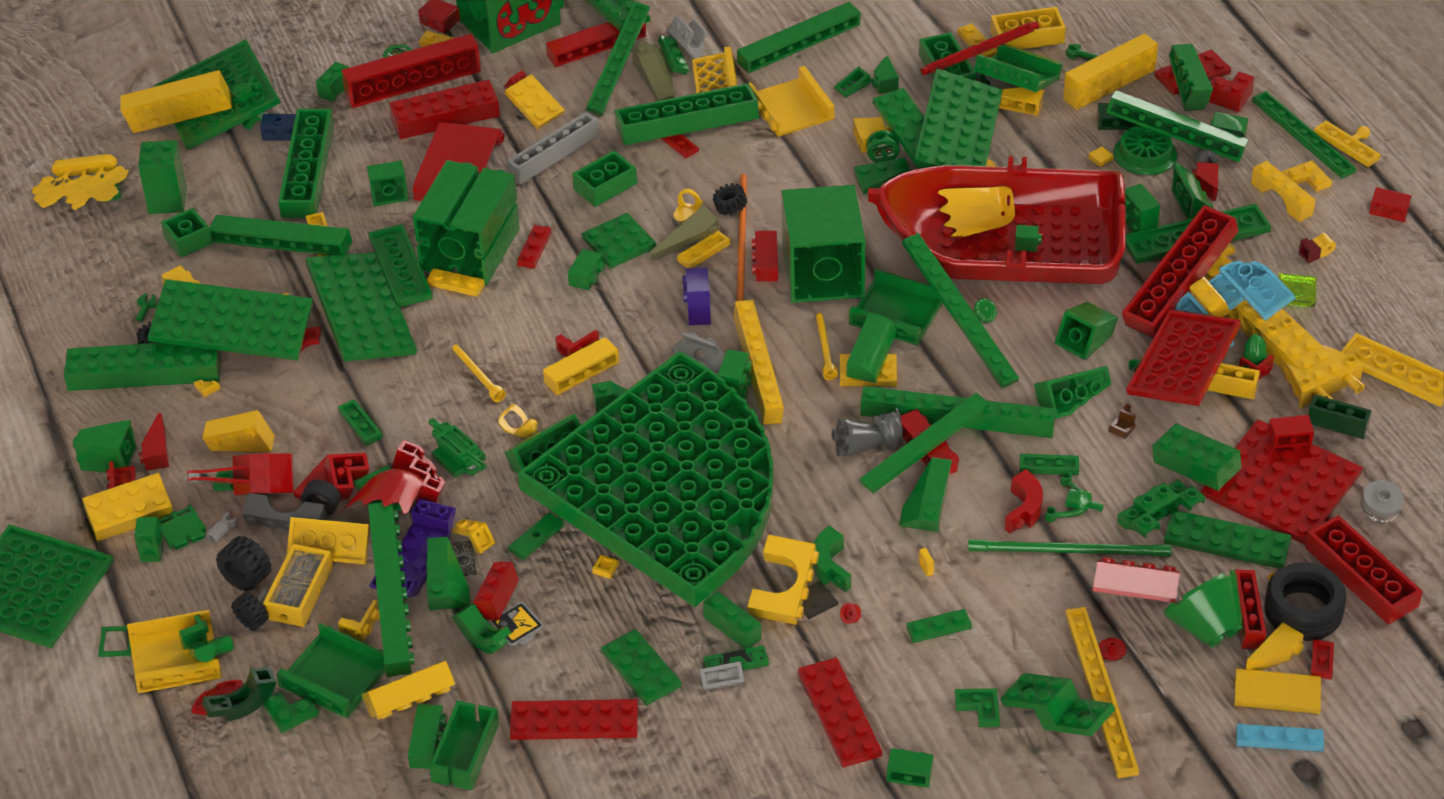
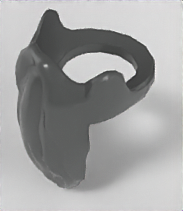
M896 408V413L875 415L873 423L875 426L881 427L884 443L888 448L896 450L901 445L903 438L899 410Z

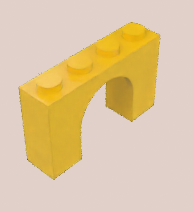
M768 534L763 550L764 560L789 566L797 573L798 577L795 584L785 592L772 593L752 589L747 606L748 613L755 617L797 625L798 618L803 616L804 606L802 604L803 600L808 598L809 588L807 586L808 582L813 580L814 570L812 568L813 564L818 562L819 552H816V545L814 543Z

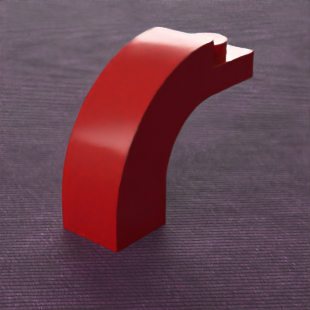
M1026 469L1013 477L1011 481V493L1018 497L1023 504L1005 517V530L1010 534L1022 528L1024 524L1029 528L1033 527L1039 520L1042 512V486L1038 479Z

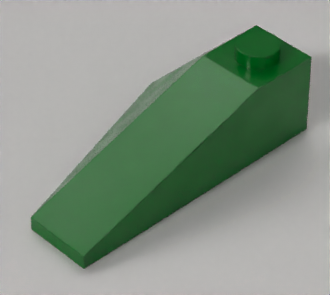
M448 537L427 538V599L429 610L465 608L470 605V588Z

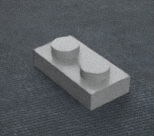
M741 662L699 670L703 691L744 684L745 682Z

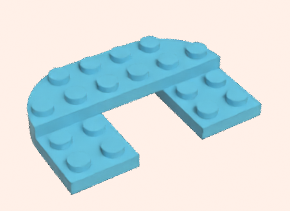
M1240 260L1226 264L1219 268L1220 273L1208 281L1226 301L1229 310H1232L1242 301L1246 300L1264 321L1295 299L1294 294L1267 266L1256 261L1242 263ZM1189 291L1180 299L1175 308L1176 311L1209 315Z

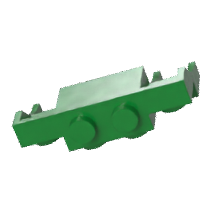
M1179 479L1168 485L1163 482L1158 486H1154L1145 494L1137 496L1133 501V506L1118 514L1117 523L1124 529L1134 530L1145 538L1147 533L1152 530H1159L1160 523L1158 521L1170 515L1172 510H1178L1179 504L1191 511L1192 507L1196 504L1204 503L1206 497L1194 486L1187 487Z

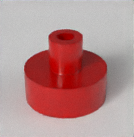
M846 603L841 607L840 618L844 623L854 624L860 620L861 610L857 604Z

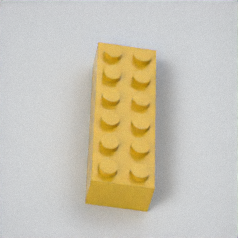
M1144 33L1066 72L1063 100L1075 110H1078L1152 73L1156 69L1158 43Z
M220 70L124 94L120 97V111L133 134L232 109V94Z

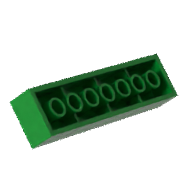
M748 83L614 110L616 129L624 145H633L638 142H648L653 139L678 134L683 135L688 132L718 128L723 125H733L738 122L752 121L759 118L758 100Z
M297 109L278 201L281 218H306L307 215L318 213L334 128L332 109Z
M165 343L67 348L64 379L68 391L192 384L198 380L219 382L221 351Z

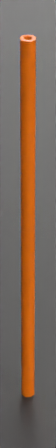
M741 174L740 185L743 187L747 197V175ZM742 207V211L739 210L737 301H744L746 207Z

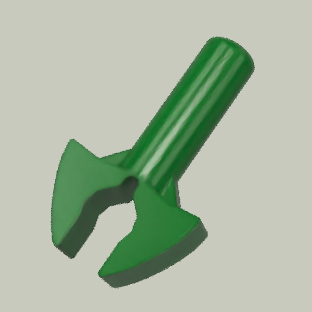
M1081 44L1068 45L1065 53L1073 61L1076 57L1089 60L1098 57L1096 54L1081 50Z
M147 293L136 300L137 305L141 306L136 320L142 322L149 308H157L154 294L150 300H148Z

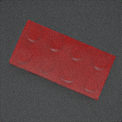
M1212 49L1198 54L1209 81H1212L1215 76L1223 77L1231 74V67ZM1169 65L1155 70L1154 76L1173 95L1178 94L1179 90L1172 66Z

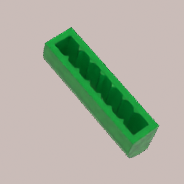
M868 313L847 361L846 377L872 383L877 382L897 334L896 326L891 320L881 315Z

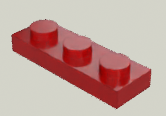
M533 226L517 259V266L535 269L552 234L550 227Z

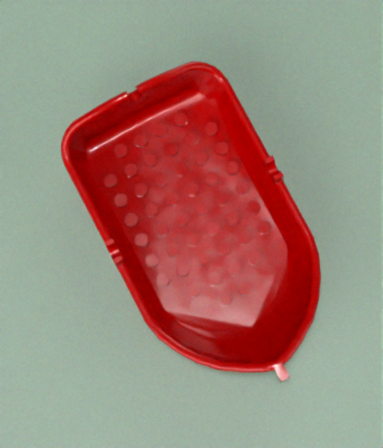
M1009 156L1007 167L960 165L927 167L899 174L884 183L880 189H868V202L874 203L877 206L884 223L897 234L901 241L919 233L949 278L1105 284L1111 282L1117 276L1120 259L1126 247L1124 175L1118 171L1027 168V157L1021 158L1022 164L1014 165V158ZM1001 186L1009 187L1012 190L1015 216L1010 223L994 230L964 237L951 236L957 230L944 225L950 220L951 216L940 211L948 203V200L938 193L939 190ZM1009 195L1007 196V205H1008V206L1010 205V196H1009ZM1016 225L1039 226L1038 234H1042L1041 245H1038L1037 252L1015 251Z

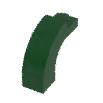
M270 667L252 668L249 671L246 682L238 690L229 694L203 697L202 704L208 718L224 716L226 721L236 720L259 709L272 695L277 681Z

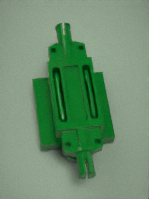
M434 417L432 420L429 419L428 424L434 428L432 430V437L436 439L438 448L431 451L432 458L454 478L463 473L475 475L479 471L486 469L487 465L482 462L486 460V454L457 426H451L448 422L439 423Z

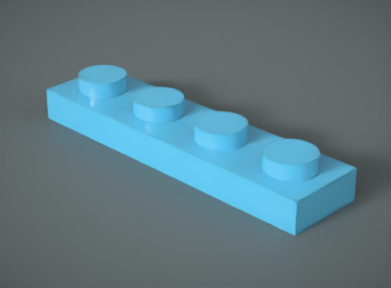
M1237 724L1236 746L1323 752L1324 734L1323 729Z

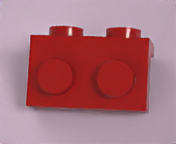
M109 462V469H106L107 480L110 481L107 484V490L135 481V466L115 468L114 462Z

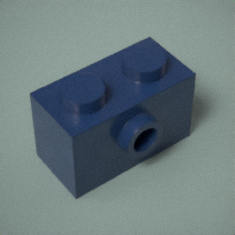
M263 114L260 125L262 141H291L296 114Z

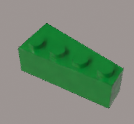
M1193 44L1172 45L1168 56L1184 111L1205 110L1213 88Z

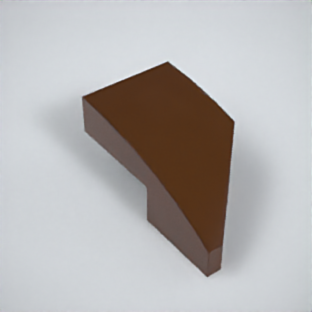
M1126 404L1120 410L1119 417L1110 424L1108 432L1124 439L1131 434L1136 425V415L1132 414L1129 404Z

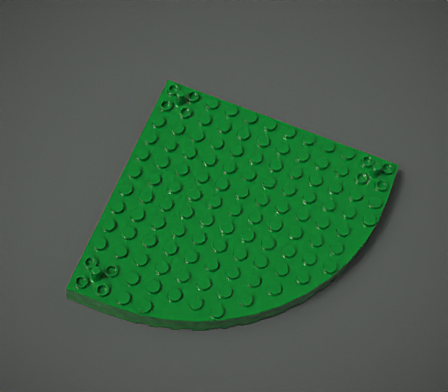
M679 351L519 471L518 480L521 491L696 607L742 567L761 539L770 517L773 501V458L764 427L761 426L758 416L753 409L749 408L744 397L741 398L734 387H729L725 379L717 376L715 372Z

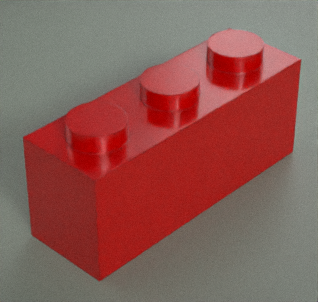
M777 230L755 231V238H752V249H755V251H752V262L756 263H752V274H756V282L778 281Z
M494 562L473 601L485 620L500 619L519 582L512 562Z

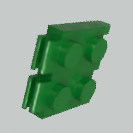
M191 504L187 505L185 509L177 512L172 511L170 515L158 519L161 535L169 548L174 547L175 550L188 546L189 540L193 544L205 538L206 528Z

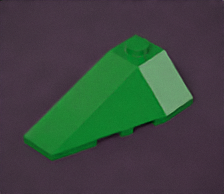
M1106 365L1034 383L1037 401L1042 407L1056 408L1055 419L1073 414L1077 408L1086 404L1089 399L1111 385V380Z
M931 458L902 507L900 527L939 532L952 460Z

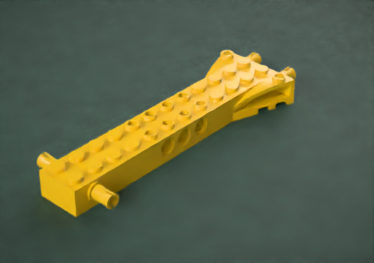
M1229 243L1204 276L1207 281H1210L1220 273L1219 268L1232 262L1227 258L1235 254V247L1231 243ZM1244 300L1225 315L1228 318L1240 320L1241 326L1239 329L1249 338L1257 334L1264 339L1267 356H1274V362L1280 367L1287 383L1291 384L1293 388V395L1297 396L1300 409L1310 405L1314 395L1333 399L1329 395L1346 386H1349L1356 394L1364 390L1365 385L1360 381L1364 363L1357 360L1354 355H1347L1336 349L1321 345L1283 309L1264 321L1249 303Z

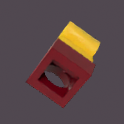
M1322 233L1311 240L1307 238L1300 240L1298 254L1307 263H1310L1333 252L1336 248V243L1326 233Z

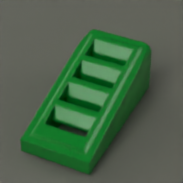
M858 66L835 85L834 89L846 98L872 82L871 77Z

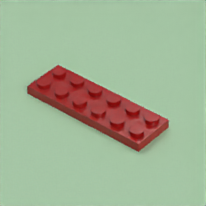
M835 657L798 668V675L842 768L882 757V749L838 658Z
M638 699L512 701L510 740L637 738Z

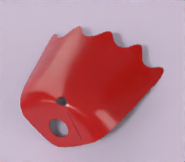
M401 469L380 472L357 492L339 515L358 500H362L363 505H366L377 499L382 500L383 506L399 503L402 512L407 514L424 479L414 473Z

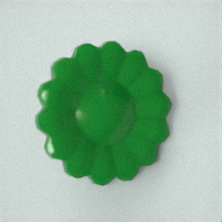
M982 298L974 303V313L982 323L992 322L996 318L997 311L993 301H990L988 298Z

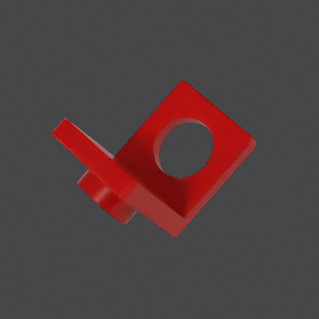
M1268 356L1259 365H1255L1241 357L1239 367H1244V364H1246L1250 369L1259 370L1260 380L1271 372L1274 356Z

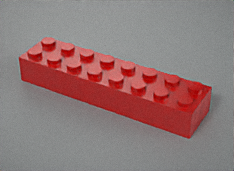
M468 34L341 71L345 97L351 108H356L481 72L478 44L472 34Z
M1204 205L1122 311L1125 325L1154 338L1169 309L1175 310L1180 299L1188 291L1190 294L1192 293L1190 286L1207 274L1238 233L1236 218Z

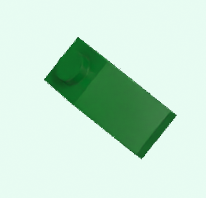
M888 56L884 57L875 68L874 78L871 79L872 86L876 88L878 94L892 92L899 88V76Z
M612 381L591 384L592 399L596 413L628 389Z

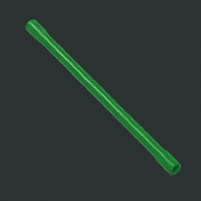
M968 539V551L1171 557V545L1018 542Z

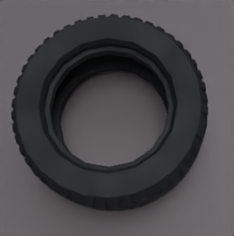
M1293 563L1282 567L1271 576L1267 586L1264 609L1267 619L1275 629L1282 623H1285L1304 635L1303 641L1318 640L1335 632L1341 624L1347 594L1341 580L1327 568L1314 563ZM1300 592L1312 594L1320 598L1326 606L1319 610L1311 611L1298 609L1290 605L1285 600V596Z

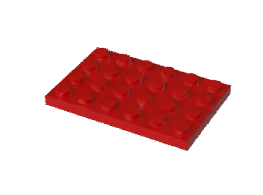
M1169 309L1126 388L1127 395L1199 406L1241 326L1240 320Z

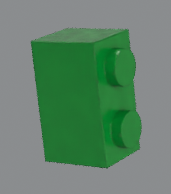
M334 62L316 80L318 97L333 102L344 91L341 70L350 67Z
M582 248L568 271L569 286L589 291L592 285L597 282L600 272L604 270L603 254Z
M138 517L134 537L140 561L161 562L164 543L158 518Z
M891 748L887 766V782L929 788L934 754Z

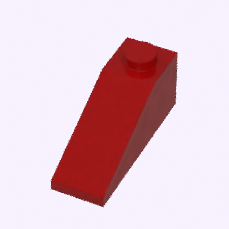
M162 413L157 414L141 444L142 452H139L140 463L145 464L146 471L169 467Z

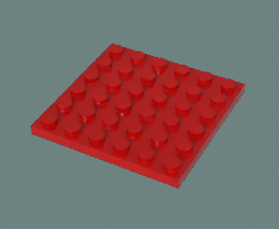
M1257 419L1235 447V449L1240 450L1242 468L1218 491L1205 485L1201 489V493L1207 499L1276 532L1292 535L1291 539L1306 545L1308 532L1327 520L1361 475L1363 467L1314 444L1273 449L1268 434L1269 424Z

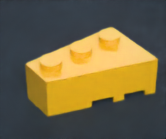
M255 410L206 421L202 439L211 451L272 452L275 435L260 412Z

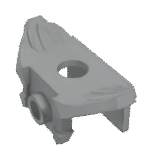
M675 15L666 32L670 33L693 59L700 58L704 49L703 41L708 35L707 31L696 20H692L688 26L678 15Z
M682 332L681 335L685 339L675 343L673 347L674 355L681 351L713 372L719 371L725 354L718 347L716 341L710 338L701 339L698 334L689 332V334ZM698 350H703L705 353L701 360H697L694 357L695 352Z

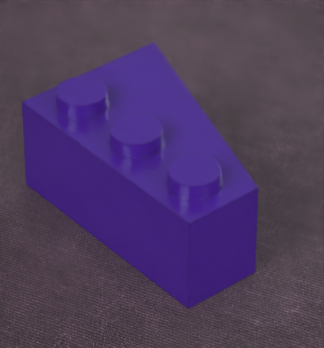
M708 267L686 268V275H682L684 302L688 304L689 326L711 325Z

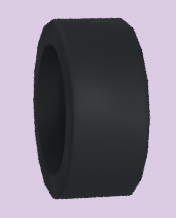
M323 480L309 481L301 494L302 503L323 504L328 513L327 516L335 512L341 501L339 491L332 484ZM314 494L322 496L328 502L317 498Z

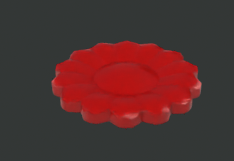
M1115 637L1103 639L1098 644L1102 658L1108 661H1117L1126 655L1127 648L1125 643Z

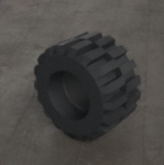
M237 536L217 554L216 562L218 563L217 567L221 575L227 582L239 590H253L271 572V562L265 550L258 543L245 536Z

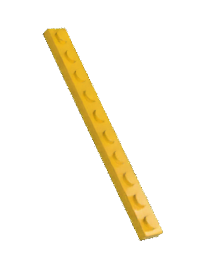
M1086 607L1066 609V620L1093 701L1113 703L1115 711L1101 725V729L1117 778L1138 776L1139 768Z

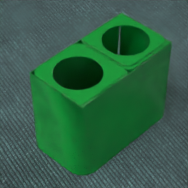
M1215 112L1210 125L1245 138L1248 118Z

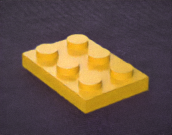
M532 74L505 90V95L537 130L564 114L565 109Z
M840 354V386H897V354L887 355L876 383L846 377L847 361L850 354Z

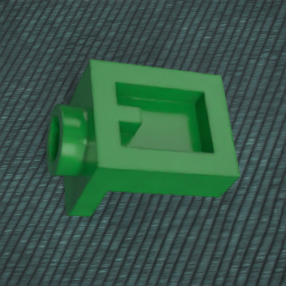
M198 615L194 616V626L179 631L181 645L184 650L190 646L207 641L206 633L209 632L208 626L205 621H201Z

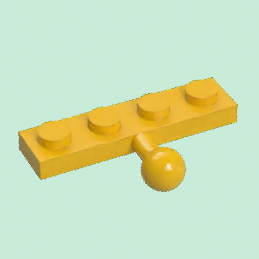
M1327 120L1314 128V132L1323 140L1367 167L1380 160V153L1359 141V139L1365 140L1370 136V129L1367 126L1358 127L1356 134L1353 136Z

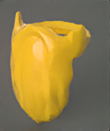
M691 189L681 190L678 194V207L673 213L675 220L680 223L686 221L702 206L704 200H701L699 195ZM684 193L691 194L694 197V205L684 202L682 197Z

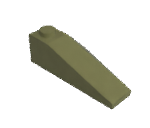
M648 42L633 46V64L657 101L674 98L672 71L663 51Z
M704 205L701 206L650 251L651 259L655 261L705 239L709 235H713L719 228L718 218Z

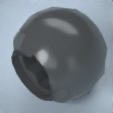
M1208 149L1200 151L1195 157L1196 166L1197 162L1203 163V160L1207 158L1209 162L1207 161L1206 163L1217 164L1216 154Z

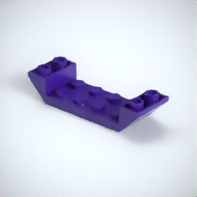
M419 499L411 512L412 525L401 543L402 552H399V555H403L404 567L400 568V570L405 572L406 583H403L402 587H406L407 597L418 596L427 580V538H450L456 508ZM374 576L370 583V588L377 589L376 577Z

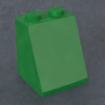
M1088 301L1067 309L1064 312L1054 344L1087 360L1113 334L1119 317Z
M131 420L80 429L77 437L73 439V448L76 451V461L79 462L80 470L106 473V469H109V462L111 461L114 462L115 468L129 467L137 448Z

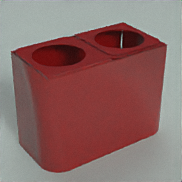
M429 0L418 10L421 24L444 34L460 20L459 7L457 8V6L443 0Z

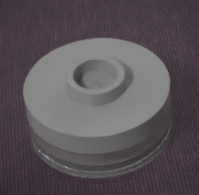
M1378 480L1369 483L1365 487L1360 505L1363 512L1369 518L1380 522H1387L1398 516L1404 498L1401 490L1396 485L1388 481Z

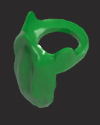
M1257 334L1252 335L1247 340L1244 354L1241 357L1255 365H1259L1267 358L1266 342ZM1244 364V368L1250 369L1248 365Z

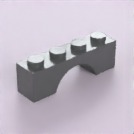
M248 493L242 511L245 522L251 526L263 525L270 529L282 528L289 531L290 517L326 520L328 514L323 504L304 502L297 510L289 513L277 512L272 509L267 496Z

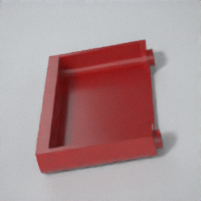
M439 122L413 184L414 200H423L447 160L471 163L478 167L480 174L482 169L487 167L494 147L504 143L505 133H502V129Z

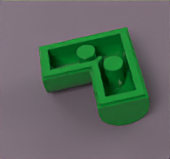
M224 635L190 646L188 651L195 660L209 662L216 656L234 651L231 636Z

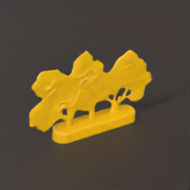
M109 154L56 160L53 162L51 170L59 178L54 179L53 176L42 178L40 183L32 188V193L35 194L33 199L39 203V206L46 208L57 202L61 197L66 196L65 201L68 204H72L71 207L74 210L84 206L91 197L97 201H109L119 192L114 185L126 179L129 170H125L122 166H117V159ZM81 175L79 178L73 180L68 178L71 176ZM64 178V180L62 181V183H60L59 185L55 186V184H56V182H57L58 180L61 181V180Z

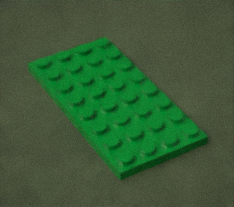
M936 69L912 163L926 168L954 165L986 166L1003 90L949 73L945 70Z
M376 252L306 258V266L343 362L416 355L417 348L401 309L395 302Z
M165 279L148 334V341L298 361L313 305V298Z

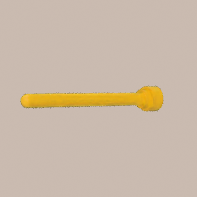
M818 313L816 314V322L825 363L822 373L824 379L834 380L838 376V370L832 363L823 315Z
M453 345L452 350L489 390V397L496 403L502 401L506 396L504 389L501 386L494 385L459 345Z

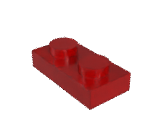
M1313 639L1311 676H1321L1322 679L1332 680L1334 642Z

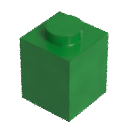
M1016 225L1015 251L1037 252V247L1042 242V234H1038L1039 226Z

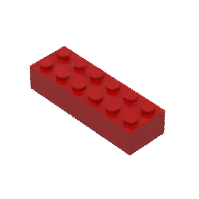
M490 80L448 88L389 103L391 120L400 140L435 132L439 122L470 124L500 116L499 101Z
M1337 515L1308 532L1305 548L1328 570L1332 571L1343 584L1388 625L1419 607L1423 591L1341 516Z

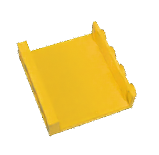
M805 66L798 68L799 78L759 91L756 90V87L751 82L749 83L758 100V111L762 114L763 120L768 122L771 131H774L778 137L835 119L834 104Z
M209 610L127 624L138 693L221 679L217 656L209 662L195 660L189 654L188 649H183L180 641L179 631L194 626V616L196 615L199 616L201 621H205L208 626L209 632L206 633L207 641L214 639Z

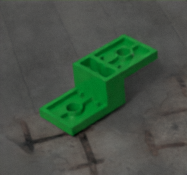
M1030 673L1022 674L1000 698L1004 706L1034 710L1044 730L1090 737L1115 711L1113 703L1080 699L1072 680L1069 678Z

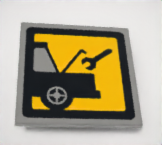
M523 601L504 611L499 620L488 621L494 628L500 629L506 626L509 628L511 634L506 639L510 647L518 643L523 646L534 639L536 632L545 628V625Z

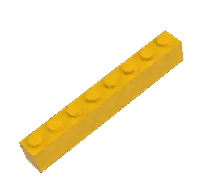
M735 301L733 318L742 351L749 353V359L752 361L750 372L752 375V386L763 425L782 423L784 406L754 301Z

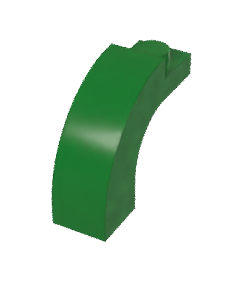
M829 525L819 533L814 541L816 552H819L817 564H813V570L823 585L826 586L832 582L834 586L847 592L851 588V574L832 560L835 555L844 549V535Z
M475 604L466 606L451 617L463 635L482 652L493 654L508 643L506 637L511 634L509 628L506 626L497 629L491 626L481 615Z

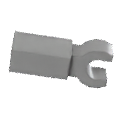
M225 513L222 520H219L206 533L207 539L216 544L230 528L238 525V518L235 516L230 520V513Z

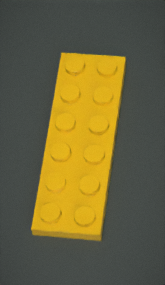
M1358 333L1342 349L1341 352L1347 355H1354L1357 360L1364 363L1362 372L1439 407L1444 404V372Z

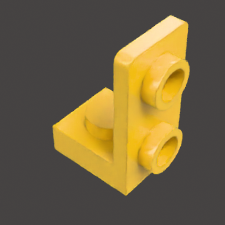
M462 519L451 530L453 534L468 536L476 553L479 554L496 543L487 524L484 522Z
M372 601L360 623L341 617L338 622L339 632L348 634L358 641H364L366 636L370 635L374 622L380 617L378 601Z

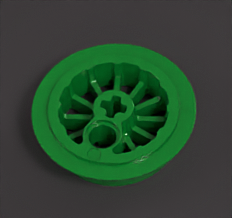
M1135 126L1124 132L1113 149L1114 159L1122 168L1140 175L1163 173L1174 166L1178 157L1171 137L1143 126Z

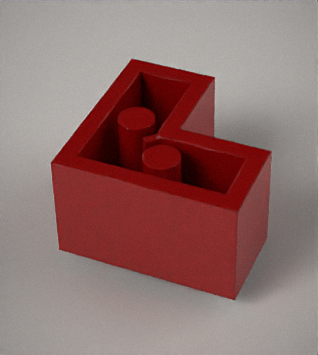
M1238 72L1232 81L1215 76L1211 82L1213 91L1209 103L1240 112L1253 93L1255 77L1242 72Z
M366 452L328 454L323 466L326 482L332 484L339 491L341 500L350 499L354 489L353 481L367 475L369 472Z

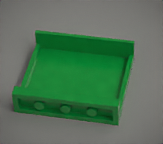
M1002 44L998 46L997 54L990 58L978 54L974 71L1038 92L1060 79L1063 63Z
M875 269L874 280L866 291L865 297L861 299L857 307H851L849 310V325L862 328L868 313L881 315L891 320L896 326L897 334L895 339L918 346L943 303L930 285Z
M319 623V634L288 671L281 668L276 673L278 686L302 698L309 696L314 704L347 719L363 700L362 694L370 691L386 672L383 650L369 646L364 641H358L348 634L336 631L331 626Z

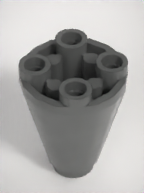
M838 418L836 429H832L831 433L832 440L836 442L837 456H850L881 446L884 443L881 427L849 418Z

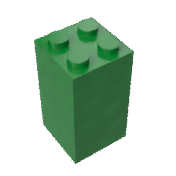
M177 140L141 142L138 169L148 214L184 212L187 185Z

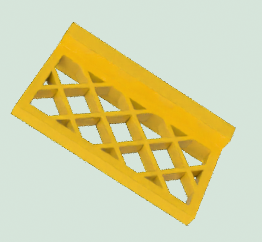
M731 46L724 47L725 52L692 59L696 93L710 91L713 87L721 89L738 85ZM723 59L719 64L715 63L716 60ZM705 63L703 67L697 66V64ZM710 66L714 67L711 71L707 70ZM719 69L723 71L720 75L716 73ZM702 73L707 74L704 78L699 77ZM711 77L716 78L713 82L709 81ZM721 80L725 82L722 86L718 84ZM704 84L709 85L705 89L700 88Z

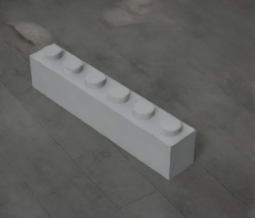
M588 112L583 113L508 159V173L515 175V182L519 185L598 137V119Z

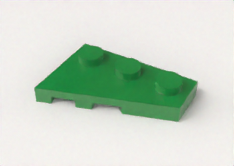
M905 157L854 167V174L863 195L868 193L869 188L875 187L878 189L890 179L910 171Z

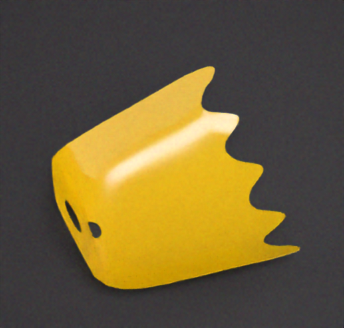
M1009 187L955 188L938 191L940 195L948 200V203L940 211L951 216L950 220L944 225L957 230L951 236L964 237L994 230L1010 223L1014 219L1013 192ZM1008 195L1010 196V205H1009V206L1007 205V196H1008Z

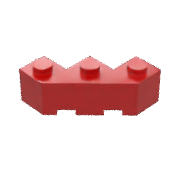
M403 440L397 449L391 468L406 470L424 479L415 503L419 499L438 503L445 485L444 479L437 475V469L430 459H426L424 456L425 451L422 447Z

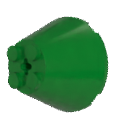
M1230 570L1231 575L1228 576L1222 573L1192 589L1182 596L1183 600L1176 604L1174 602L1163 611L1164 616L1204 644L1210 645L1211 648L1222 643L1226 636L1232 638L1237 635L1239 630L1242 629L1243 622L1236 572Z

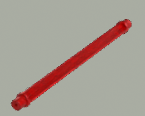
M1037 21L1029 22L943 59L934 61L921 68V74L924 76L935 73L936 69L942 70L1027 35L1038 29L1039 24Z

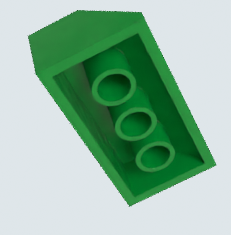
M575 413L566 415L504 451V454L512 469L518 474L519 471L581 424Z

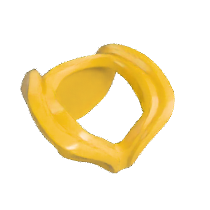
M511 404L498 418L500 427L505 432L517 437L525 438L531 436L538 428L537 421L533 418L527 419L523 410L516 404ZM510 410H513L521 417L523 423L519 428H512L505 421L504 416Z

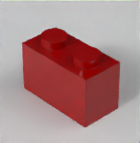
M1376 187L1371 200L1369 214L1405 222L1412 195Z
M1309 415L1270 418L1268 434L1273 449L1312 445L1314 429Z

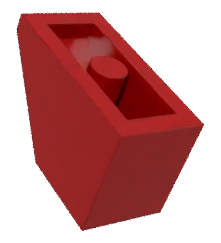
M1197 162L1196 169H1193L1192 173L1196 180H1199L1201 189L1206 192L1207 197L1212 201H1216L1219 164Z

